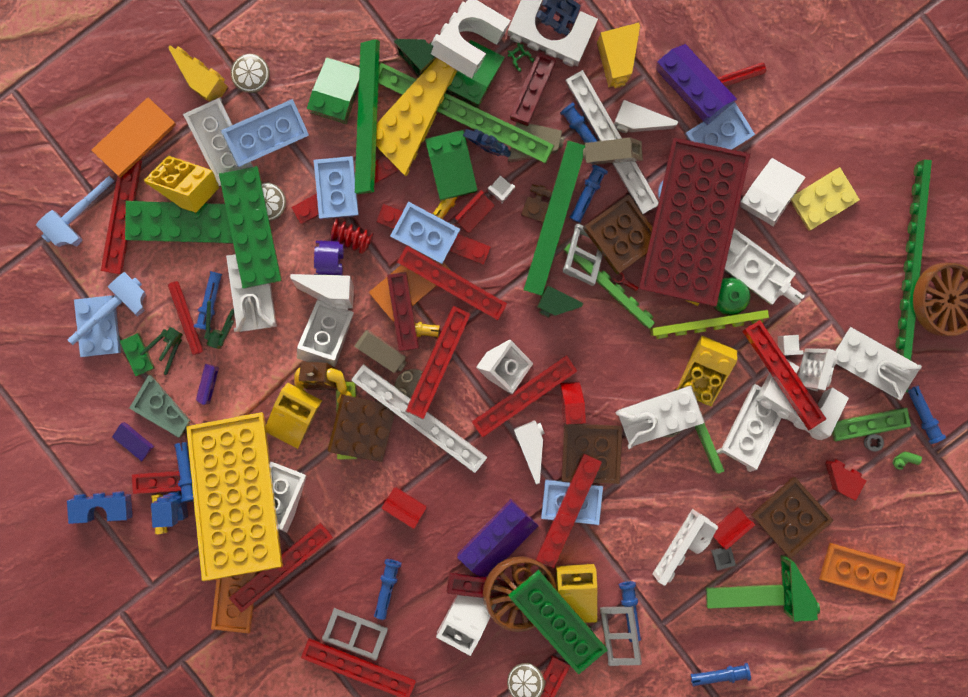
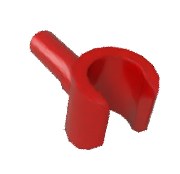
M622 272L618 274L623 277L621 281L613 278L617 284H624L634 291L638 290L637 286L625 279Z

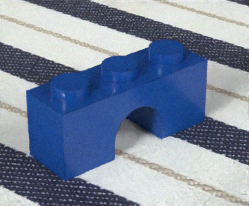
M124 491L113 492L110 496H105V493H94L93 497H86V494H76L74 498L67 500L68 524L88 523L94 520V510L97 506L102 507L106 511L107 521L128 520L133 517L131 494L125 495Z
M179 491L169 492L167 495H163V497H159L157 501L151 503L152 528L172 527L178 524V520L188 518L187 502L181 503L182 495H180Z

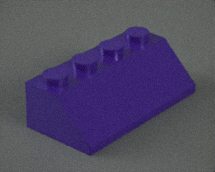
M686 44L671 49L657 61L656 71L706 125L710 124L737 101V98Z
M510 499L460 550L457 558L476 575L488 577L492 569L500 562L506 560L539 525Z

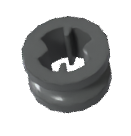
M867 435L864 438V446L874 452L880 451L884 446V440L880 435ZM877 439V446H870V444L872 443L870 442V440Z

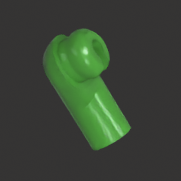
M902 452L893 459V465L898 470L904 469L903 466L908 462L920 465L922 456Z

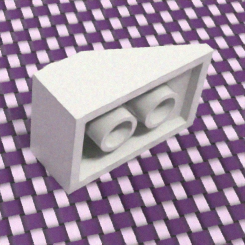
M772 158L741 200L740 207L774 227L806 177Z
M291 274L290 278L297 289L336 308V310L347 311L348 308H353L354 285L350 276Z
M317 300L298 344L297 359L306 362H325L335 367L354 312L349 310L339 311Z
M270 462L278 529L287 533L295 516L307 476Z

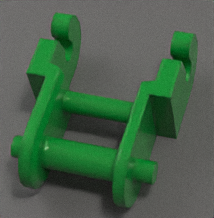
M517 43L518 47L512 51L508 50L507 56L512 58V64L520 73L522 70L517 64L520 58L527 56L532 63L535 60L531 57L529 51L525 52L522 44ZM520 50L522 54L515 58L514 54Z

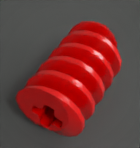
M337 218L330 235L331 241L338 239L340 244L345 242L346 248L352 245L353 251L360 247L359 253L364 254L371 244L374 233L370 236H367L368 230L360 233L361 227L354 231L352 223L347 228L346 221L344 220L340 225L339 218Z

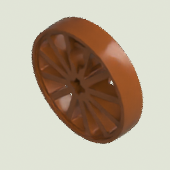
M938 263L926 269L918 279L913 294V306L918 321L928 332L937 336H956L968 331V313L965 316L961 310L968 311V304L960 301L968 298V293L961 294L968 287V267L957 263ZM950 268H952L953 270L952 277L950 273ZM939 271H941L942 280L937 274ZM961 276H963L964 280L959 284ZM930 281L933 282L936 290L928 286ZM926 293L932 295V299H925ZM938 317L937 324L935 325L933 321ZM946 323H947V325H948V330H947V331L944 330V329H945V326H946Z
M523 556L508 558L496 565L485 581L483 600L490 617L506 630L522 632L535 628L532 622L527 619L524 613L508 596L532 576L530 569L533 565L539 568L538 570L545 575L546 579L556 589L555 580L550 571L534 559ZM510 566L514 584L503 573ZM524 571V576L518 579V575ZM500 575L511 588L493 583ZM491 590H497L506 593L500 596L490 598ZM506 601L495 613L493 612L492 605ZM511 608L507 621L501 620V616ZM518 610H520L522 623H514Z

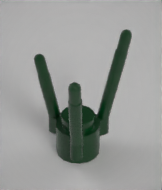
M207 301L206 333L204 339L208 340V346L216 349L222 348L234 324V321L231 320L234 308L231 309L222 331L214 329L210 333L211 301Z
M169 327L168 330L163 329L161 334L140 355L143 356L165 337L163 341L167 345L159 361H162L170 347H173L164 371V375H167L178 346L182 341L181 337L183 334L172 327Z

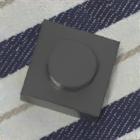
M723 547L711 550L717 571L736 566L731 547L727 550Z

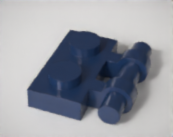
M543 0L542 6L547 8L546 13L541 10L538 11L536 17L544 25L554 28V31L558 34L562 33L567 36L570 29L566 25L567 23H575L581 5L574 0ZM555 14L560 17L559 21L553 19Z
M466 129L463 137L485 152L496 156L509 157L511 155L508 146L504 143H499L497 138L492 135L489 136L477 129L474 131Z

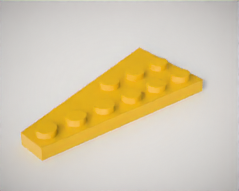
M438 58L429 65L377 123L376 146L405 176L408 175L409 168L418 154L417 151L421 143L424 142L434 121L436 111L444 100V94L457 72L455 68Z

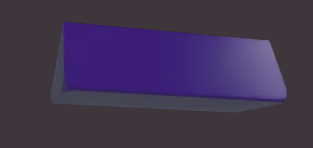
M210 364L204 365L196 397L197 402L203 405L211 402L219 367Z
M126 422L121 423L112 436L140 461H143L155 447Z

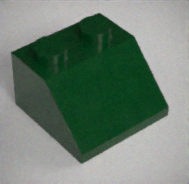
M396 39L394 41L397 53L419 76L437 58L431 54L433 49L432 42L428 44L425 39Z
M547 286L536 308L539 309V314L550 318V316H556L580 308L584 303Z

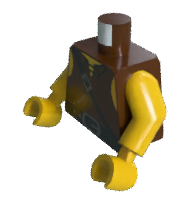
M302 362L301 367L294 374L295 387L305 391L304 388L309 390L339 391L338 403L342 394L352 396L346 390L347 386L343 372L329 363Z

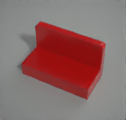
M481 190L454 219L469 234L495 207V204Z
M394 487L381 509L414 529L427 507L399 488Z
M737 507L717 524L718 529L713 537L727 550L753 528L755 524Z

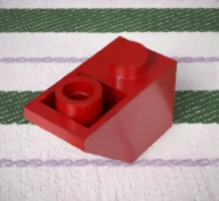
M836 459L834 462L827 460L825 464L832 489L856 501L867 480L861 478L862 473L851 469V471L845 469L844 463Z

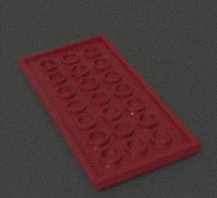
M673 137L639 290L709 306H717L750 153Z

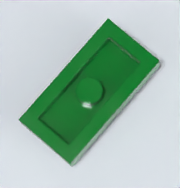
M140 333L120 341L135 376L155 369L148 352L143 356L140 355L146 348Z

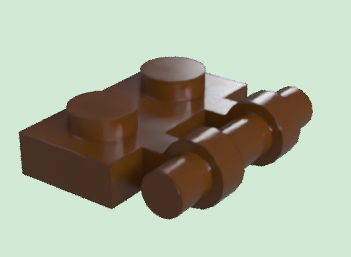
M532 184L530 191L537 194L536 198L527 197L521 215L543 223L549 204L542 202L541 198L545 196L551 199L553 191L545 189L543 185L537 186Z

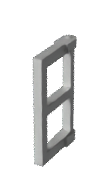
M576 224L563 273L594 286L602 254L597 249L596 256L576 247L579 234L590 238L584 231V226ZM574 253L594 263L591 277L571 267Z
M633 606L601 607L600 613L605 643L608 649V666L641 665L642 661ZM628 613L631 633H610L607 614ZM611 639H632L635 658H614Z
M334 608L322 641L376 661L388 628ZM337 616L357 622L349 644L330 638ZM361 624L381 631L373 653L353 646Z

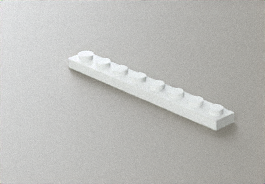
M582 70L566 79L565 82L599 141L622 139L584 71ZM636 162L612 163L642 214L658 206V200Z
M365 364L361 366L352 378L354 383L474 473L487 459L486 455L427 412L422 420L405 412L410 398Z

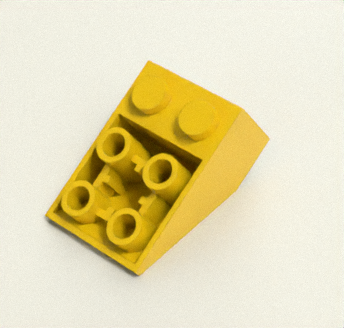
M168 47L187 83L198 95L209 102L223 96L228 86L224 83L225 79L212 68L209 70L204 63L195 57L189 56L182 48Z
M167 156L144 180L146 184L179 207L195 213L220 188L212 170L171 156Z
M701 335L677 390L692 386L696 400L712 407L737 362V350Z
M287 383L273 406L265 426L266 433L298 449L322 400Z
M595 565L556 566L557 591L585 623L597 622V572Z

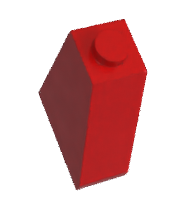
M580 382L560 383L563 422L565 424L586 423L585 402Z

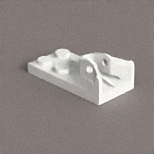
M221 97L183 114L219 186H221L219 173L253 167L251 162L237 167L220 131L233 125L221 102Z
M236 254L227 255L236 320L234 331L243 332L277 327L271 283L243 289Z
M852 327L849 328L835 354L837 356V365L898 400H902V396L918 371L922 368L921 365H917Z
M805 348L798 377L807 389L818 391L826 390V387H829L837 361L836 351L831 349Z
M756 384L752 385L722 448L716 451L717 454L724 453L744 464L749 472L757 470L781 420L777 412L763 407L756 400L762 388Z
M692 386L619 409L615 412L619 416L629 443L628 449L635 445L704 423Z
M692 509L654 570L653 575L656 580L664 586L667 582L670 583L675 576L674 571L676 567L684 562V554L687 549L696 554L701 553L710 544L718 526L707 517Z

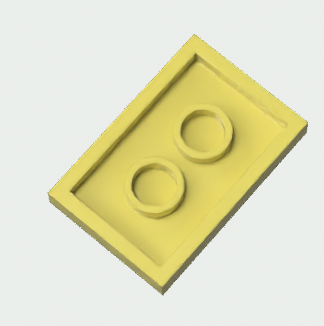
M839 167L796 193L791 199V203L808 231L860 199Z

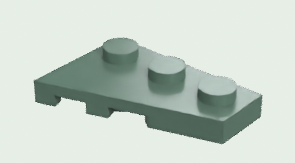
M148 375L129 408L179 438L182 437L186 426L191 421L152 375Z

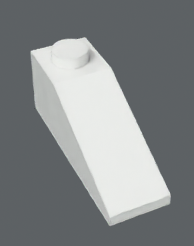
M624 100L614 125L617 127V130L627 133L628 131L640 132L674 129L678 121Z
M534 420L514 428V431L535 483L538 484L540 483L543 447L541 435L545 433L541 423L537 424Z

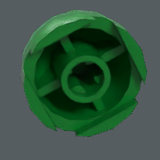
M729 277L722 279L717 306L714 309L727 316L737 315L744 311L751 297L748 286L737 278Z

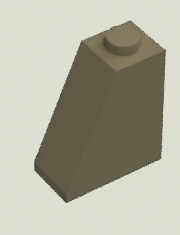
M516 122L515 127L553 144L554 148L551 154L557 153L558 148L563 147L564 137L561 136V130L534 124L526 126ZM511 147V155L508 157V162L512 163L533 157Z
M622 138L585 143L583 157L586 163L589 164L643 161L642 141L633 138Z
M365 330L354 346L393 373H396L397 370L401 372L407 364L405 361L407 357L369 330Z

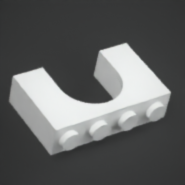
M478 0L462 2L458 13L454 12L449 20V24L445 23L440 35L436 34L431 43L433 45L431 54L472 79L481 67L486 53L466 42L459 32H475L497 45L505 35L511 20Z
M521 0L508 29L507 35L510 36V39L517 43H526L532 50L538 51L539 49L544 51L546 55L560 58L568 66H578L598 19L580 11L568 36L561 40H549L538 32L535 25L536 15L542 6L543 0Z
M788 360L794 371L797 373L799 366L795 365L794 363ZM770 372L756 398L763 407L777 412L779 417L793 422L795 427L809 432L817 440H823L831 436L849 399L834 388L823 392L817 405L826 417V420L808 431Z

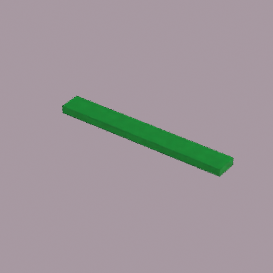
M377 39L362 42L360 45L354 191L358 195L374 192L380 41Z
M567 141L524 291L543 295L583 160L585 145Z

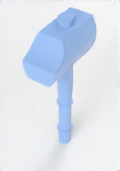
M108 176L62 217L53 210L48 212L36 224L44 233L41 236L48 243L52 241L58 247L69 244L77 247L83 240L69 224L115 181Z
M123 272L108 286L115 296L67 340L74 345L122 302L138 317L145 311L143 300L146 294L140 288L142 284L136 278L132 280Z

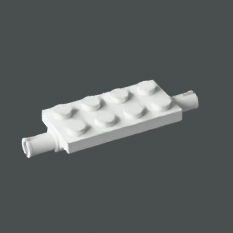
M734 228L724 271L732 277L740 279L751 291L770 305L780 295H784L795 305H798L801 299L804 298V295L790 286V281L796 273Z

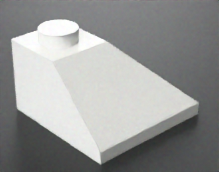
M508 340L488 351L476 368L488 380L513 394L533 365V362L511 340Z

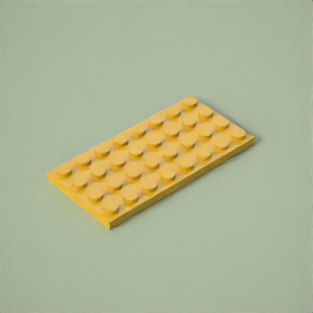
M263 412L186 426L201 576L204 582L283 567Z

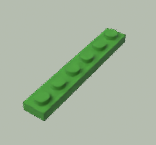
M570 243L563 250L567 255L571 245ZM574 253L573 260L591 276L594 263ZM598 271L596 282L642 325L650 329L655 323L652 320L653 316L647 310L642 311L637 307L639 303L633 297L628 298L624 294L625 290L616 283L614 285L610 281L611 277L605 271Z

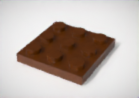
M629 195L583 227L616 275L647 253L653 228Z
M342 394L327 451L383 462L395 413L381 402Z
M564 423L561 481L571 482L584 453L602 462L593 483L620 484L622 426Z
M794 476L751 514L790 559L834 521Z

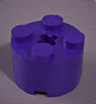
M316 240L314 269H316L318 274L314 275L343 276V266L340 264V259H344L343 244H340L338 241Z

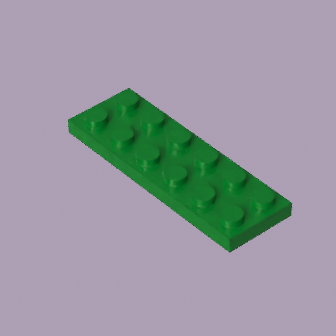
M258 166L219 173L242 288L246 289L282 281Z
M126 201V241L233 244L225 204L205 203L195 213L179 207L174 202Z
M539 570L508 595L578 675L608 651L602 641Z

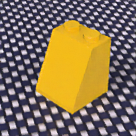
M639 23L600 33L597 46L608 87H623L632 75L640 30Z

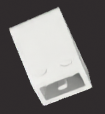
M457 595L437 631L436 638L471 656L490 619L483 598Z

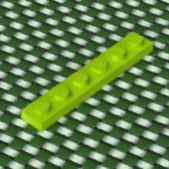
M768 310L661 326L650 328L651 336L656 335V339L667 338L668 333H675L676 336L686 335L687 330H694L695 333L705 332L706 327H713L714 330L724 329L726 324H732L733 327L744 326L745 321H751L754 324L761 320L763 323V319L769 318Z

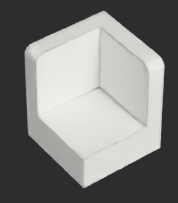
M499 176L493 185L488 187V192L503 203L514 191L515 185H511L502 176Z
M799 335L777 336L778 347L783 355L803 354V350H799Z

